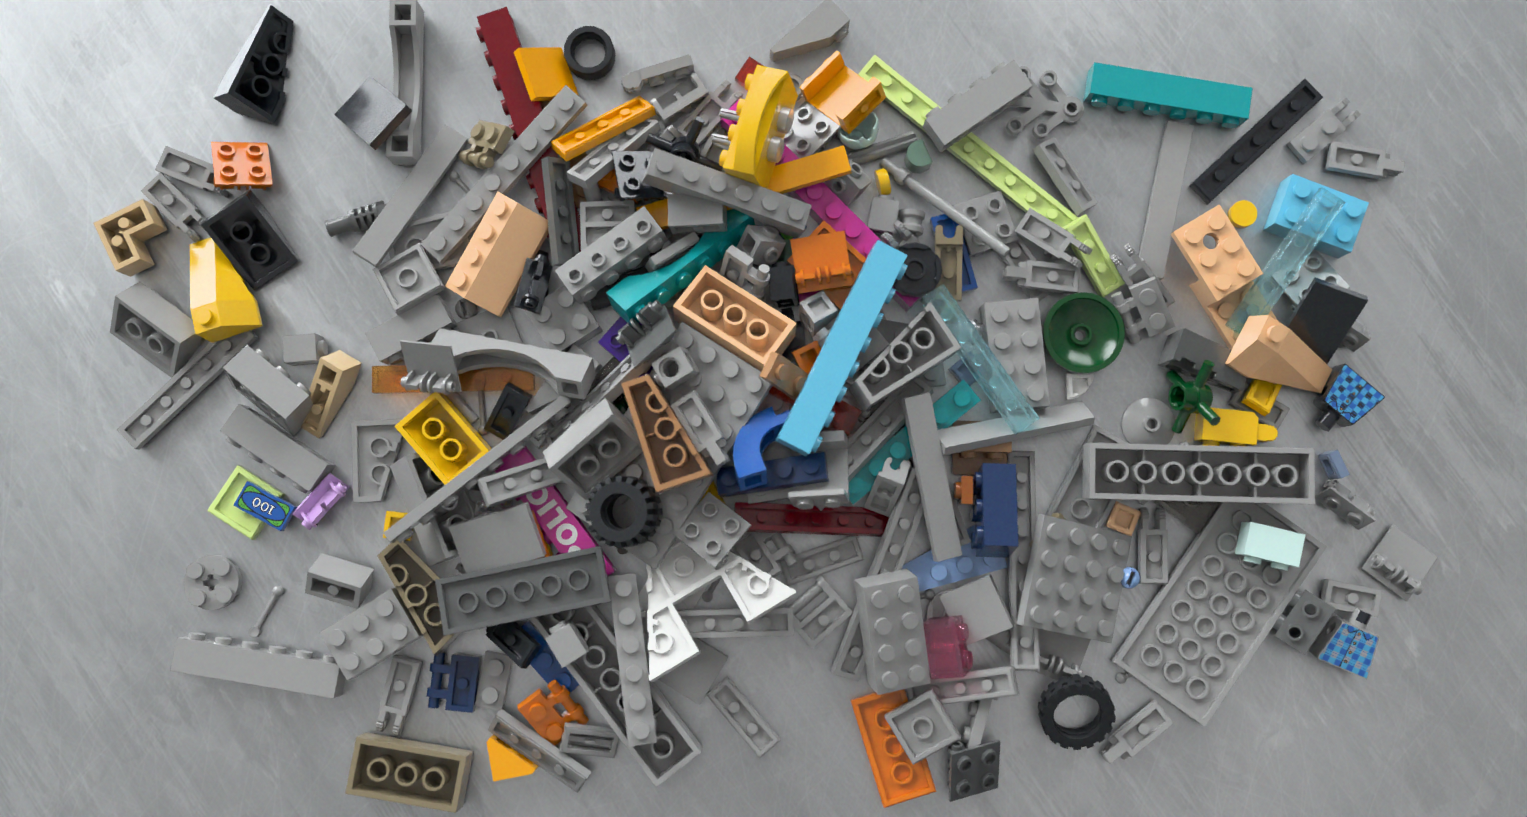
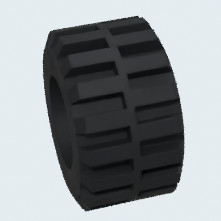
M629 476L610 477L605 479V483H598L595 486L597 491H591L588 496L592 499L591 503H586L585 509H589V515H585V519L592 523L588 527L590 532L597 533L595 538L598 541H605V545L616 546V548L637 546L648 541L647 538L656 533L654 528L661 524L662 520L658 519V515L663 514V508H658V503H661L660 497H655L654 493L656 490L654 487L647 486L648 482ZM622 495L630 497L636 507L635 519L626 529L620 527L615 522L612 513L615 501Z

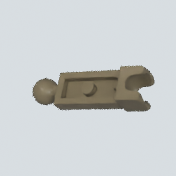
M941 225L935 227V254L941 260L942 274L939 283L934 288V301H942V306L939 307L937 312L946 325L953 324L958 319V310L953 305V302L962 301L963 226L961 225L956 227L955 236L952 238H946L943 235V227Z

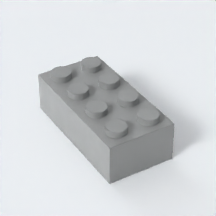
M1038 298L983 303L979 307L985 369L987 371L986 379L990 413L1043 409L1050 406Z
M902 569L854 579L869 686L878 695L930 684L917 576L908 569Z

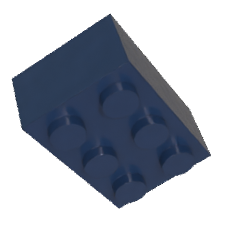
M982 463L978 472L974 473L973 479L975 504L971 505L970 519L971 522H975V532L971 533V548L976 549V557L1009 558L1019 546L1016 464Z

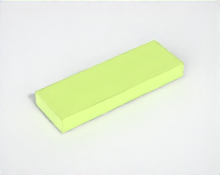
M1086 214L1063 227V229L1075 235V239L1093 249L1089 255L1071 244L1072 250L1083 264L1082 267L1099 296L1105 297L1125 284Z

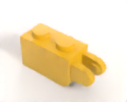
M1211 408L1221 419L1215 426H1212L1201 413L1196 414L1194 441L1203 442V446L1226 444L1248 447L1257 445V442L1273 441L1278 437L1277 428L1271 425L1258 424L1259 418L1254 412Z

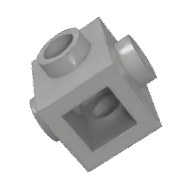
M849 159L851 174L831 179L824 183L846 206L858 199L872 182L863 172L862 168L851 159Z
M747 225L737 248L753 258V264L772 265L777 262L786 242L779 235V231L775 227L770 225Z

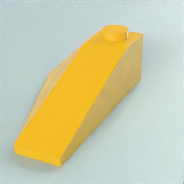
M209 237L189 244L190 309L195 334L214 343L262 327L257 300L249 292L241 275L237 273L230 260L213 239Z

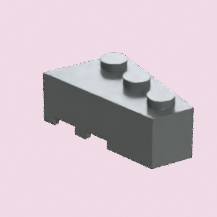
M1186 328L1168 335L1158 362V366L1175 370L1177 373L1196 379L1204 360H1209L1215 366L1206 384L1230 393L1242 391L1247 377H1244L1225 364L1232 349H1228Z

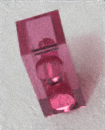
M962 615L929 618L923 625L931 679L964 677L973 666L972 652L968 651L966 640H968L969 631L967 624L963 623Z

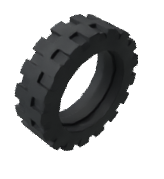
M1071 674L1072 677L1068 678L1062 676L1058 678L1059 681L1056 683L1054 681L1048 685L1047 691L1043 690L1040 696L1041 702L1038 701V715L1046 736L1049 735L1053 743L1056 744L1058 742L1065 749L1073 747V750H1081V747L1085 746L1087 749L1091 748L1097 741L1101 743L1105 739V735L1107 733L1110 734L1112 731V723H1115L1116 720L1114 704L1107 689H1104L1103 684L1098 680L1095 682L1092 677L1087 675L1080 677L1079 674ZM1082 695L1097 701L1099 705L1098 714L1092 722L1084 727L1076 729L1065 728L1054 720L1055 709L1059 703L1068 697Z

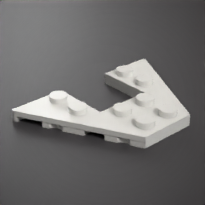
M677 538L657 569L646 564V570L648 571L647 629L649 631V680L651 682L656 681L701 653L674 605L722 577L750 624L796 596V591L730 551L727 554L729 556L728 561L724 565L719 563L714 568Z

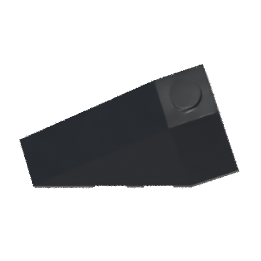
M269 5L227 70L213 98L237 114L273 124L285 101L286 92H283L284 80L288 75L286 62L287 53L291 48L293 20L274 6Z

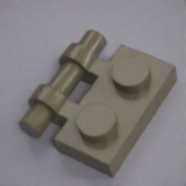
M479 120L478 124L471 130V137L468 141L471 148L461 151L459 159L466 165L476 166L480 169L493 167L495 155L503 154L514 130L506 125Z

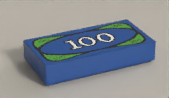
M250 481L246 482L234 503L235 507L279 531L285 530L293 516L292 513L297 508Z

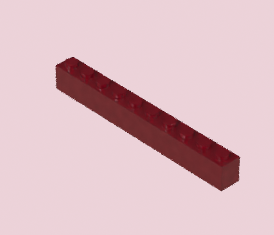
M504 7L477 16L479 27H476V32L480 42L486 43L488 51H485L484 55L488 66H493L496 75L492 76L497 91L502 90L504 99L500 100L505 115L511 116L513 124H510L509 128L514 130L512 137L516 140L542 112L543 106L541 101H531L514 54V51L522 48L512 16L508 8ZM552 145L529 169L530 173L525 174L530 189H536L538 198H535L534 202L539 214L544 213L545 219H547L541 159L547 156L560 158L552 149ZM574 202V205H575V215H576V224H577V234H578V243H579V253H580V252H581L580 214H579L578 208L576 207V204H575V202Z

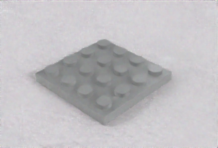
M1038 514L1016 624L1112 643L1123 586L1121 580L1124 577L1123 570L1127 565L1132 536Z

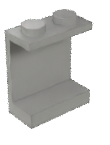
M844 430L820 432L819 436L823 437L815 453L825 452L829 482L793 487V492H788V498L794 507L811 509L813 505H825L826 507L836 508L840 507L841 504L849 503V446ZM792 450V451H793V456H800V455H802V454H800V453H798V452Z

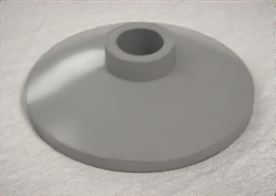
M1153 398L1139 399L1130 404L1125 410L1121 421L1122 433L1130 444L1167 445L1175 433L1172 431L1175 417L1170 408L1162 401ZM1149 419H1152L1155 422V427L1153 429H1150L1147 426V421Z

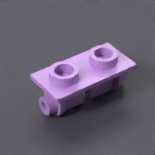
M329 473L292 514L302 520V525L307 529L316 528L318 526L317 523L341 497H345V492L350 487Z

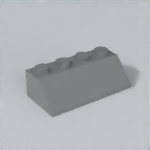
M418 453L406 455L390 465L408 513L444 486L443 482ZM467 488L457 494L459 499L447 508L443 505L436 510L435 514L437 516L424 526L419 523L414 527L429 567L459 556L449 527L452 524L479 517L475 503L471 500Z

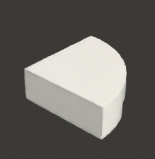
M1066 373L1065 400H1072L1083 395L1092 384L1094 373Z

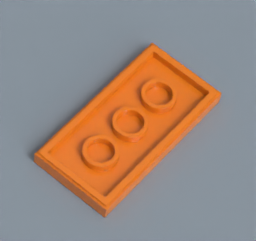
M905 689L881 695L873 692L851 699L850 701L883 807L886 808L937 792L927 759L925 758L913 765L884 717L886 713L908 702Z

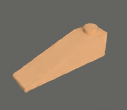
M1270 315L1248 316L1225 363L1244 377L1282 384L1315 393L1322 392L1332 372V369L1293 331Z

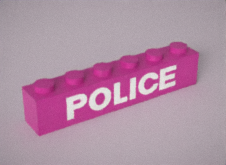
M526 446L518 454L513 456L510 453L503 458L504 464L495 473L536 461V459ZM555 485L515 498L516 501L521 499L523 503H529L530 509L534 510L537 521L543 529L544 540L549 545L553 543L559 552L556 555L599 546L580 518L566 509L569 503ZM603 551L607 577H609L617 569Z

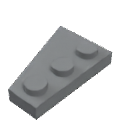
M402 419L351 421L354 503L384 501L392 474L390 465L396 461L403 438L394 426Z

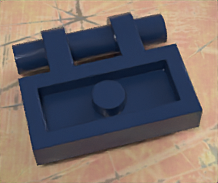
M441 652L437 657L434 655V661L430 663L429 670L432 672L431 685L427 687L426 695L429 697L428 708H439L440 698L446 699L445 710L475 712L481 656L452 654L451 664L444 663L445 652ZM443 673L449 674L448 689L441 688Z

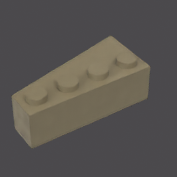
M396 541L395 543H390L377 556L430 649L437 657L461 634L448 636L443 634L435 580L440 578L405 542L399 543Z

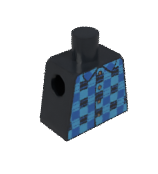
M1347 364L1334 366L1322 392L1318 393L1314 399V405L1323 412L1315 423L1327 432L1336 423L1341 427L1352 426L1378 405L1385 396Z

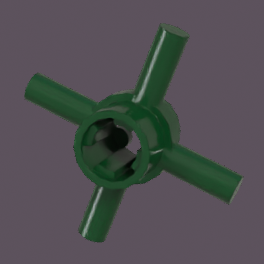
M1204 360L1195 381L1185 382L1175 370L1167 373L1166 377L1173 384L1169 391V404L1174 410H1180L1172 426V431L1175 433H1182L1191 413H1201L1212 426L1220 422V417L1210 408L1213 402V393L1211 388L1206 385L1215 366L1213 362Z

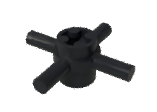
M701 117L694 118L687 136H682L673 142L649 132L646 143L681 157V152L685 153L686 157L684 159L720 172L722 171L723 167L719 163L701 156L700 147L696 142L705 123Z

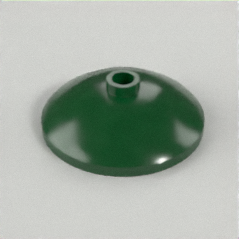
M1080 292L1065 296L1052 306L1045 317L1042 336L1048 354L1059 366L1074 373L1086 374L1102 370L1117 358L1124 344L1125 329L1121 315L1111 302L1093 293ZM1076 331H1080L1083 334L1082 340H1078L1075 337Z

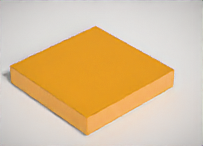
M562 47L518 48L514 51L531 101H551L565 85L579 96Z

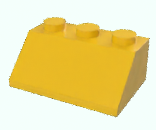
M432 393L394 426L444 485L492 449L443 393Z

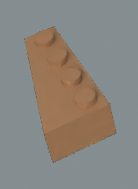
M645 375L621 383L656 492L663 493L714 476L655 380L650 375Z

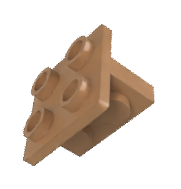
M956 420V421L952 424V427L960 426V425H965V424H970V423H975V422H980V421H960V420ZM1012 442L953 453L952 474L974 475L975 472H978L982 463L1007 464V454L1012 453Z

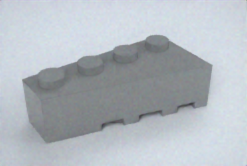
M929 302L859 376L849 390L865 412L952 357L961 346L932 303Z

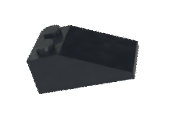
M251 189L206 218L201 224L253 290L299 260L269 212Z

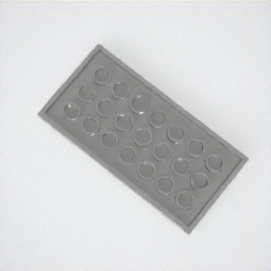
M681 322L673 337L675 342L666 354L679 346L686 348L700 373L673 390L667 389L664 386L660 387L658 385L670 406L691 391L696 390L723 433L724 439L727 442L723 449L729 456L734 448V442L740 429L755 415L773 385L759 377L761 371L686 323ZM676 362L670 365L668 370L670 377L677 375L679 366ZM653 368L649 375L654 379L652 373L655 372V370ZM628 407L624 416L635 428L634 421L630 409ZM643 452L614 476V478L616 476L637 477L639 480L648 482L647 486L654 487ZM701 453L714 476L663 493L655 492V497H660L661 503H658V508H663V514L658 515V519L662 520L660 526L654 528L656 533L648 537V541L637 546L623 548L652 568L657 569L677 538L673 535L674 531L682 527L722 467L717 466L711 456L705 458ZM575 492L566 509L592 525L591 521H586L585 515H589V509H585L586 503H591L592 499L588 498L585 500ZM627 495L620 496L613 505L612 513L615 522L620 527L626 529L635 519L636 507L632 499Z
M1219 502L1168 577V583L1163 584L1111 661L1197 723L1206 727L1327 546L1267 504ZM1241 522H1254L1305 534L1299 567H1288V571L1271 568V562L1261 560V565L1243 561L1244 556L1235 554Z

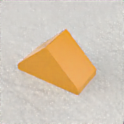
M495 735L488 739L487 748L493 782L530 775L539 767Z

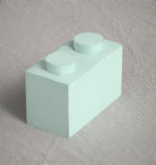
M1241 522L1235 554L1244 556L1243 561L1261 565V560L1271 562V568L1288 571V567H1299L1305 534L1254 522Z

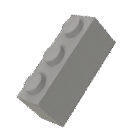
M436 294L401 315H397L371 329L365 335L379 361L387 365L389 363L390 365H395L404 360L400 340L428 343L433 340L439 328L452 330L457 325L443 298Z

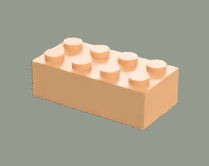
M706 265L673 306L675 321L680 324L681 322L686 323L761 372L771 352L782 355L794 339L796 333V322Z

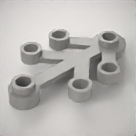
M1020 67L1033 86L1028 93L1030 97H1023L1011 105L1012 107L1029 110L1020 117H1013L1008 121L1006 130L1009 134L1018 135L1023 127L1044 112L1056 114L1046 122L1040 121L1035 124L1032 133L1037 139H1044L1053 128L1063 121L1074 123L1082 117L1084 113L1083 103L1078 98L1068 97L1056 82L1057 75L1054 71H1045L1040 77V84L1042 87L1049 89L1057 102L1049 101L1045 98L1030 78L1031 71L1028 67ZM1050 76L1053 82L1047 83L1044 77ZM1072 105L1075 108V112H1069L1067 106ZM1017 123L1019 129L1013 130L1010 124ZM1037 127H1043L1045 134L1038 133Z

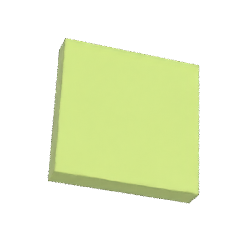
M237 465L207 511L251 540H256L266 523L234 506L247 481H250L282 499L285 494L243 466Z

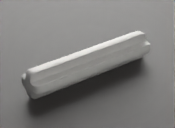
M911 131L846 154L848 160L851 159L854 163L861 165L906 150L911 143L917 141V137Z

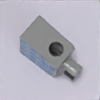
M1355 607L1349 621L1333 616L1310 647L1309 652L1317 659L1367 679L1379 641V636L1366 629L1372 614Z

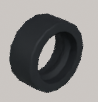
M583 26L575 29L567 37L564 44V56L569 69L577 77L584 80H597L605 77L612 70L615 63V49L610 36L604 30L595 26ZM588 39L598 40L605 48L603 61L594 67H583L574 57L576 46Z

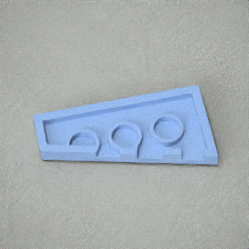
M975 525L966 529L970 540L971 533L975 532ZM970 542L961 546V556L936 562L933 561L932 551L929 550L903 564L902 569H908L917 576L920 592L1008 567L1005 558L976 557V549L971 548Z

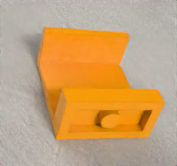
M838 51L830 58H827L800 86L805 100L841 126V129L848 134L886 98L879 80L875 77H872L869 81L863 79L845 66L841 53Z

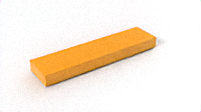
M638 96L552 140V149L567 162L655 116V107L641 96Z

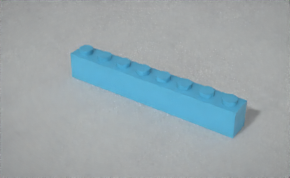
M879 240L872 246L776 442L804 456L809 455L811 451L814 453L817 451L823 439L819 434L823 426L828 427L834 417L835 412L831 411L835 401L840 403L844 397L847 387L843 385L848 376L851 378L854 376L859 366V362L856 359L860 352L865 353L872 338L868 337V334L872 327L875 329L878 327L884 315L880 310L884 303L889 304L896 291L892 286L896 279L901 280L908 265L904 264L907 257L906 254Z

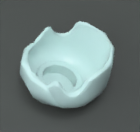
M872 111L850 134L840 128L838 130L840 141L845 146L854 150L872 145L877 138L879 130V120L875 112Z

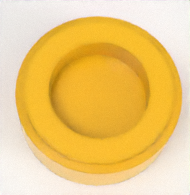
M884 168L875 170V182L879 195H890L891 184L887 170Z
M1241 200L1230 207L1228 218L1234 227L1246 228L1255 222L1257 209L1253 203Z

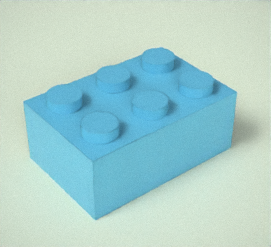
M1291 174L1280 182L1263 230L1332 257L1340 258L1352 252L1369 202Z

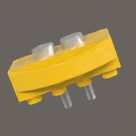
M757 65L754 74L749 73L745 80V90H748L746 99L738 101L736 111L722 108L719 112L720 118L737 121V125L732 124L730 126L728 136L713 133L711 142L730 146L729 150L721 152L719 158V165L723 167L726 174L768 188L775 164L781 160L784 152L785 134L790 132L793 125V109L798 94L788 71Z

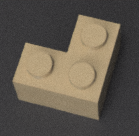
M144 199L93 223L115 271L130 277L155 265L144 241L168 230L158 208Z

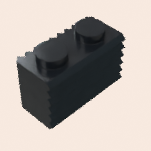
M788 262L772 264V268L769 271V293L772 304L776 309L799 306L794 265H789Z

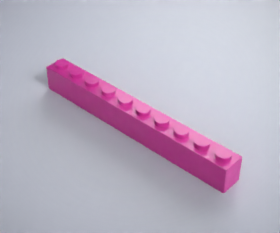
M738 101L728 110L736 111ZM720 118L721 127L725 128L727 133L732 124L737 125L738 123L737 121ZM784 144L782 158L775 166L799 158ZM823 182L788 192L792 198L812 205L809 215L819 225L824 220L836 232L845 231L846 241L865 258H867L876 241H881ZM895 291L892 298L907 312L922 297H907Z

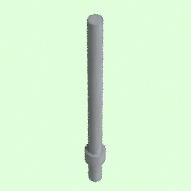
M886 157L881 160L879 166L894 176V181L901 186L906 185L1002 257L1008 255L1010 252L1008 246L913 178L910 171L904 167H898Z

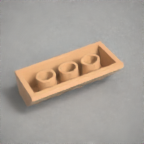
M497 192L445 287L485 310L502 317L519 287L526 258H535L549 233L548 220L502 193Z

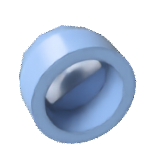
M1126 567L1123 570L1124 577L1121 583L1123 588L1131 589L1139 584L1140 575L1135 568ZM1131 571L1134 572L1130 584H1126L1130 577Z

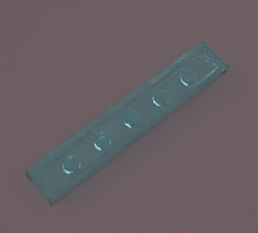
M1323 187L1318 189L1263 269V274L1256 279L1225 326L1240 335L1248 316L1269 314L1344 206L1345 201Z
M942 284L923 296L920 302L924 307L929 302L932 303L961 346L957 354L1015 435L1040 419L946 286Z

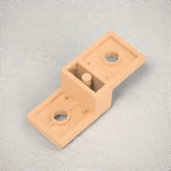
M1220 204L1171 233L1172 238L1199 279L1191 284L1190 288L1229 349H1233L1245 325L1236 319V312L1238 310L1245 311L1248 316L1270 315L1277 320L1252 281L1262 275L1263 272ZM1208 235L1215 239L1216 245L1214 249H1208L1204 246V236Z

